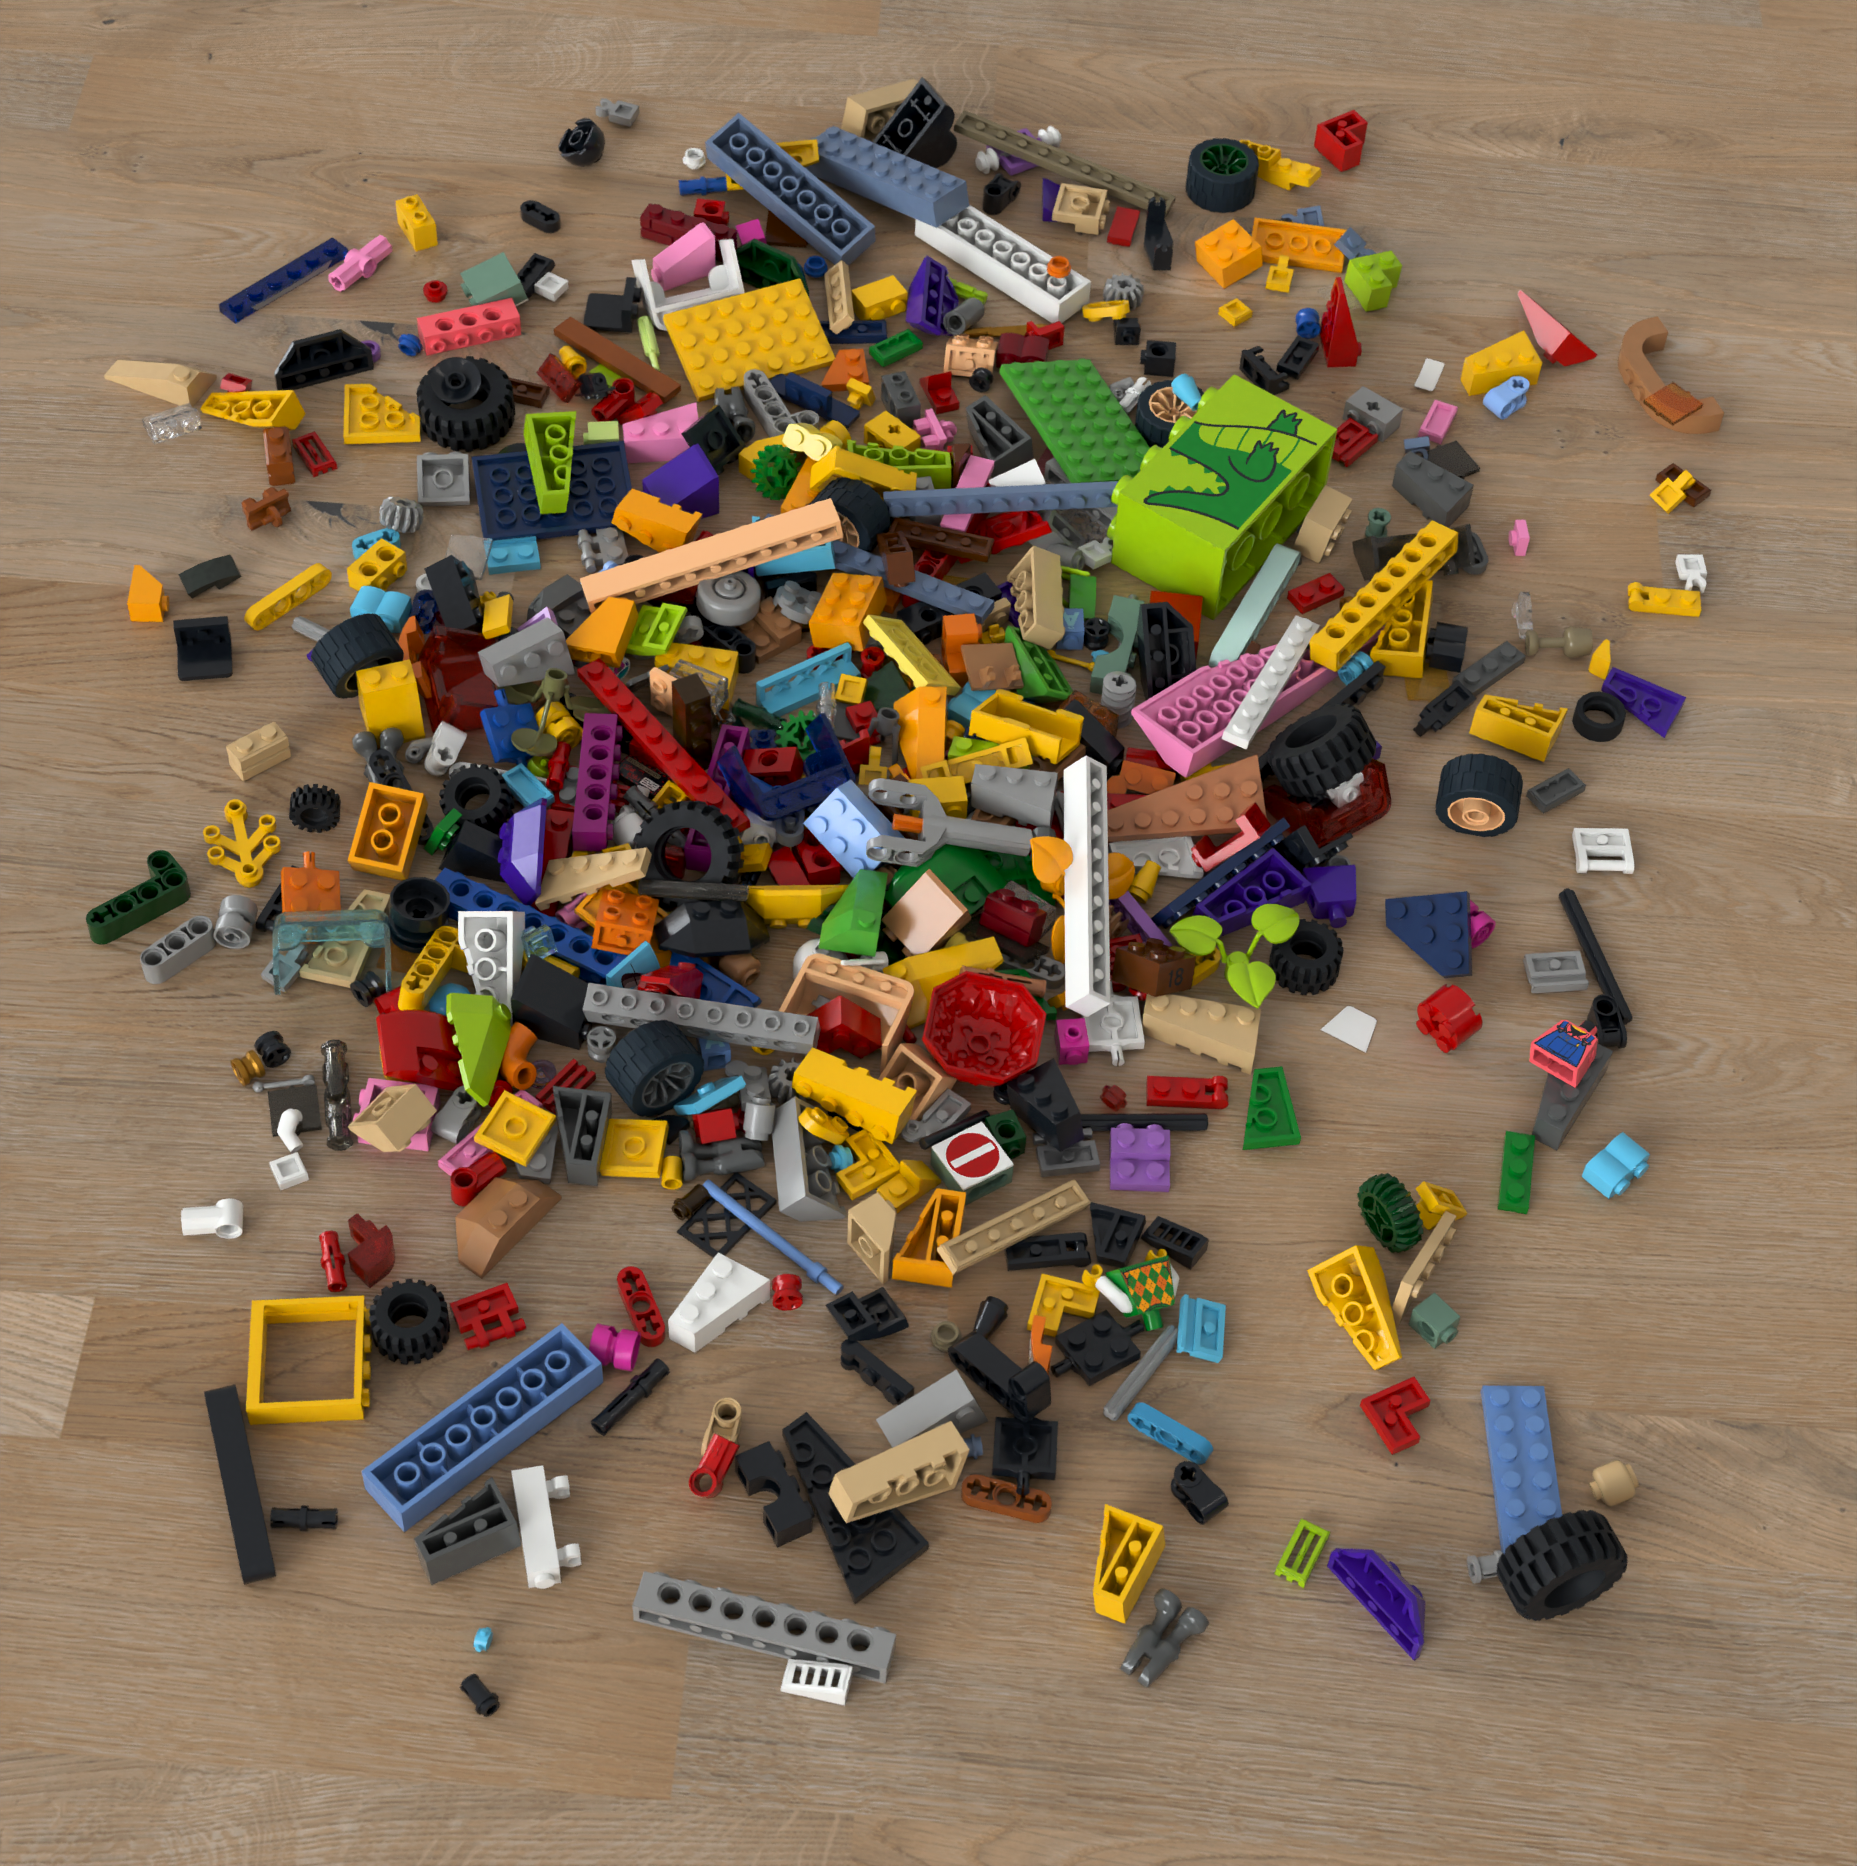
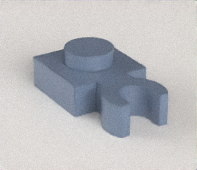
M1321 206L1297 209V216L1284 214L1281 217V221L1324 227Z

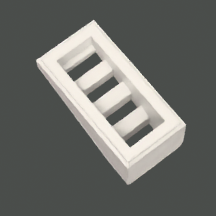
M788 1659L781 1691L845 1705L852 1679L853 1666ZM795 1670L802 1671L799 1683H792ZM808 1673L814 1674L812 1685L806 1684ZM821 1676L827 1677L825 1686H819ZM833 1679L839 1680L838 1687H831Z

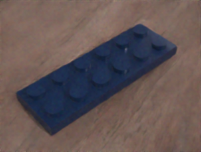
M1283 817L1266 830L1259 839L1238 851L1165 906L1151 920L1157 927L1162 925L1166 929L1179 917L1187 913L1284 839L1285 836L1282 833L1290 827L1288 822Z

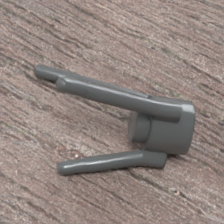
M884 707L879 710L877 717L872 718L868 733L871 737L876 729L881 735V741H885L886 736L893 734L892 765H894L898 761V741L901 728L898 725L900 715L896 710Z

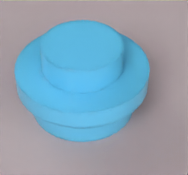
M835 1145L832 1152L829 1153L833 1165L830 1168L834 1169L835 1173L853 1164L852 1153L848 1147Z

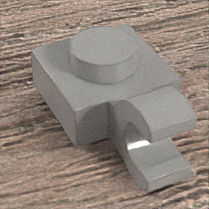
M296 941L285 956L278 952L261 973L262 979L286 993L300 975L299 970L301 966L299 964L303 963L309 955L305 951L307 947Z

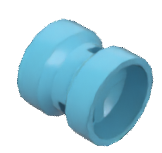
M1358 651L1337 671L1338 676L1345 685H1348L1374 663L1366 653Z

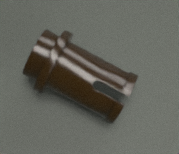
M697 1184L684 1197L674 1200V1205L672 1206L674 1215L680 1220L690 1219L693 1216V1212L710 1198V1194L704 1186Z

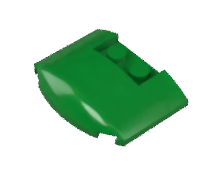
M945 844L937 849L929 860L918 867L902 865L893 876L888 892H885L884 900L892 909L919 878L930 869L968 909L971 917L984 907L988 894L1003 888L1009 889L1010 885L979 849Z

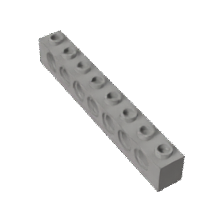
M588 983L583 1012L589 1022L636 1029L651 1021L668 1020V1022L672 1021L683 1034L688 1037L806 1055L812 1047L817 1049L821 1030L818 1017Z
M644 1571L633 1603L634 1621L785 1659L839 1663L853 1666V1676L886 1684L896 1647V1634L883 1627L870 1628L859 1625L851 1619L838 1620L827 1617V1615L819 1611L806 1612L798 1610L790 1604L766 1602L754 1595L745 1597L733 1594L732 1591L726 1588L719 1587L713 1589L702 1586L694 1580L681 1581L673 1579L662 1572L649 1573ZM668 1598H675L678 1600L676 1603L668 1604L664 1602V1600ZM698 1606L709 1607V1609L704 1612L697 1611L695 1608H697ZM732 1613L739 1614L741 1616L740 1618L735 1620L727 1618V1616ZM763 1621L772 1623L770 1627H761L758 1624ZM794 1629H800L804 1633L801 1635H792L790 1631ZM825 1637L834 1638L836 1641L833 1643H824L821 1641V1639ZM856 1645H863L868 1649H866L865 1651H856L853 1649V1647Z

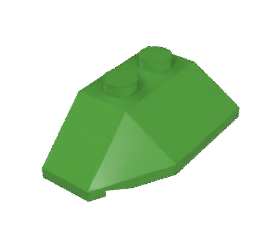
M1008 625L1004 643L1013 644L1024 685L1023 689H1016L1018 695L1023 696L1024 700L1041 704L1063 701L1072 697L1074 693L1055 660L1045 648L1023 640L1020 628Z

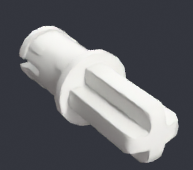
M1140 377L1133 387L1125 391V396L1119 402L1127 415L1137 405L1141 392L1149 385H1152L1150 381L1144 386L1142 385L1147 378Z

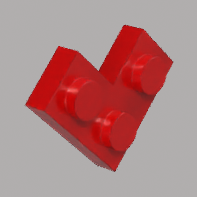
M1414 1376L1362 1399L1360 1407L1390 1453L1394 1455L1419 1443L1421 1437L1407 1416L1429 1407L1431 1400Z

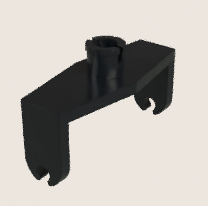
M1153 197L1148 202L1144 248L1153 271H1169L1172 264L1173 240L1165 222L1166 201L1160 197V202L1155 203L1156 197Z

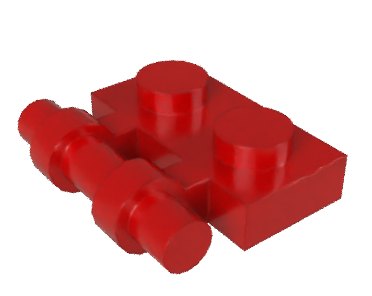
M508 1283L449 1303L450 1311L460 1334L471 1330L474 1332V1336L464 1339L468 1351L477 1347L480 1349L490 1346V1342L504 1337L510 1339L515 1337L517 1332L526 1330L523 1318L512 1322L509 1316L519 1313ZM499 1320L501 1326L487 1331L484 1330L483 1326Z

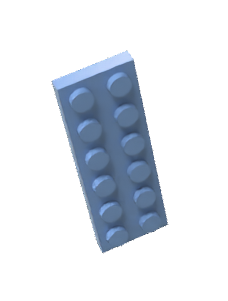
M1483 1385L1481 1389L1500 1546L1503 1554H1505V1549L1510 1544H1514L1517 1538L1530 1532V1529L1546 1523L1549 1519L1562 1516L1544 1386Z

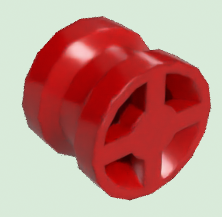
M781 1274L773 1278L772 1290L775 1294L772 1296V1301L775 1308L787 1311L797 1309L803 1304V1296L799 1292L802 1288V1279L799 1276Z

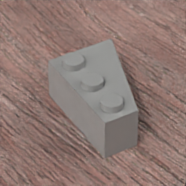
M548 617L478 652L485 675L498 687L545 679V673L550 668L561 669L567 675L576 674L563 630Z
M975 764L971 783V807L1001 818L1006 815L1018 819V824L1027 826L1029 823L1037 827L1051 828L1057 800L1058 773Z
M957 1370L876 1419L892 1448L949 1421H952L959 1434L988 1421Z

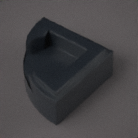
M663 1115L653 1119L668 1122L669 1131L666 1143L669 1145L679 1137L680 1130H687L690 1127L689 1120L677 1115Z

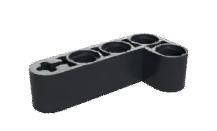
M972 1331L948 1348V1354L953 1364L1021 1422L1026 1423L1051 1405L1050 1378L1044 1367L1038 1362L1033 1361L1022 1369L976 1331Z

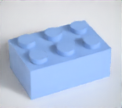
M852 780L837 787L803 823L853 878L860 869L876 871V869L886 863L871 860L867 857L866 843L869 839L880 835L904 838L898 830L892 829V823ZM873 847L875 849H884L883 847Z

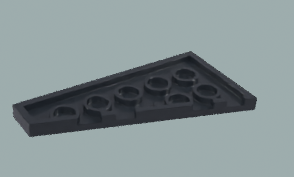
M807 1412L782 1429L784 1441L853 1602L857 1604L929 1549V1542L897 1508L846 1523L828 1493L835 1474L856 1464Z

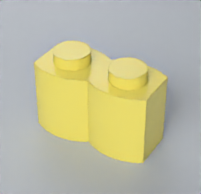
M807 423L788 424L782 442L788 448L799 452L804 451L811 459L819 461L835 446H840L841 449L843 445L842 441L836 436L829 433H820L816 427Z

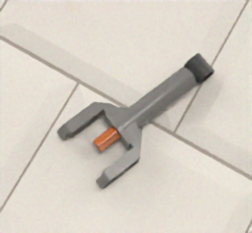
M884 778L874 779L869 783L868 796L877 804L920 811L919 817L894 814L892 823L893 830L918 833V840L886 835L871 838L866 843V855L871 860L918 867L929 860L934 852L945 844L1020 856H1028L1031 852L1032 859L1030 839L1041 836L1056 837L1055 831L1049 827H1037L1031 831V829L947 816L939 799L922 784ZM876 790H884V791H887V792L881 793V792H876ZM909 794V795H913V796H912V797H905V796H902V795ZM873 847H883L884 849H875Z

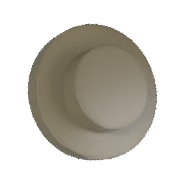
M949 1321L939 1323L931 1332L932 1344L941 1351H948L950 1346L962 1339L960 1329Z

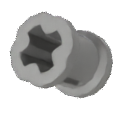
M1495 1550L1492 1555L1481 1557L1471 1555L1467 1557L1468 1573L1473 1584L1480 1583L1482 1579L1498 1577L1497 1563L1499 1557L1503 1554L1501 1550Z

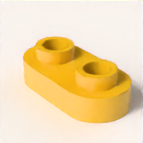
M1128 300L1094 302L1082 306L1083 317L1088 318L1090 322L1100 321L1103 317L1111 316L1112 319L1117 320L1126 317V314L1130 312V305Z
M807 1107L798 1117L802 1126L811 1134L836 1145H842L849 1137L848 1125L838 1116L834 1118L828 1116L817 1107H814V1109Z

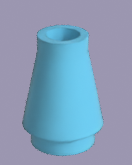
M1181 374L1173 380L1171 384L1172 392L1187 404L1192 411H1197L1201 395L1194 378L1188 374Z

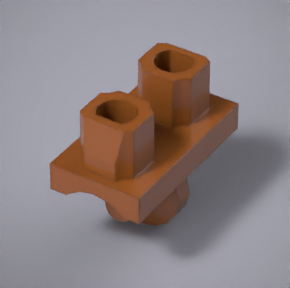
M270 487L264 490L262 500L256 502L253 498H248L242 501V509L246 516L247 526L251 531L269 523H272L277 528L282 526L283 521L281 517L291 511L288 502L289 493L285 489L278 491L274 487Z

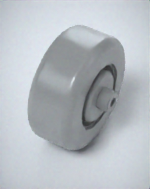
M738 571L719 578L700 581L697 589L696 604L699 612L707 620L723 626H738L749 622L757 615L761 590L759 584L751 575Z

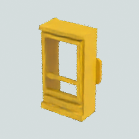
M835 446L811 467L810 489L821 492L832 480H836L839 477H847L852 480H861L863 483L871 486L883 500V492L916 490L917 473L910 472L907 474L904 473V470L898 471V468L840 449V446Z
M997 689L996 693L972 710L968 735L973 736L976 734L977 737L997 744H1004L1026 737L1031 755L1036 757L1042 756V759L1049 758L1050 763L1056 765L1080 745L1084 717L1063 709H1058L1054 712L1024 702L1021 695L1004 689Z

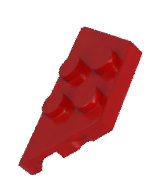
M1016 511L1005 512L982 520L973 534L993 538L994 546L991 554H997L1003 549L1020 546L1026 541L1052 532L1049 523L1043 521L1037 512ZM957 556L961 564L972 561V559Z

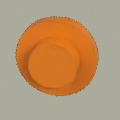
M1063 256L1051 258L1047 264V272L1055 278L1068 276L1071 272L1069 260Z

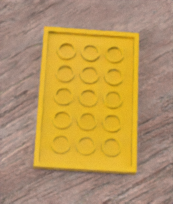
M800 278L664 314L663 317L667 331L698 402L714 398L716 388H724V395L731 393V387L739 386L740 390H744V374L749 370L757 369L763 371L770 381L778 374L787 376L792 372L799 375L831 366L833 360L836 359Z

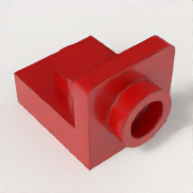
M1033 321L1027 322L1025 337L1041 336L1049 340V350L1063 345L1065 326L1060 321L1038 328Z

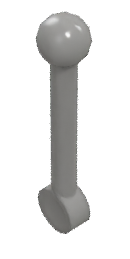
M305 1075L302 1079L270 1083L257 1081L253 1084V1090L260 1093L264 1089L301 1084L312 1086L315 1084V1077L313 1075Z

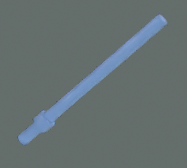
M708 1179L704 1182L702 1186L707 1189L711 1197L805 1270L807 1277L816 1284L820 1282L835 1295L840 1294L844 1286L827 1273V1268L819 1262L814 1263L712 1181Z

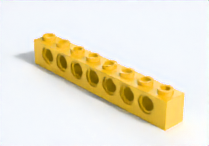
M1433 520L1425 528H1421L1417 536L1410 543H1406L1397 556L1392 557L1387 565L1380 572H1377L1365 587L1359 589L1356 596L1349 603L1347 602L1343 605L1341 611L1334 618H1330L1327 621L1325 627L1319 633H1315L1311 637L1309 642L1310 660L1337 672L1457 552L1458 532Z

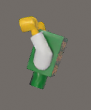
M1159 1249L1156 1255L1153 1253V1250H1149L1145 1257V1262L1106 1272V1276H1101L1103 1271L1100 1265L1092 1266V1274L1085 1269L1082 1275L1083 1283L1089 1287L1095 1286L1126 1318L1142 1314L1146 1332L1164 1327L1159 1309L1174 1305L1179 1283V1275L1170 1264V1259L1165 1249Z

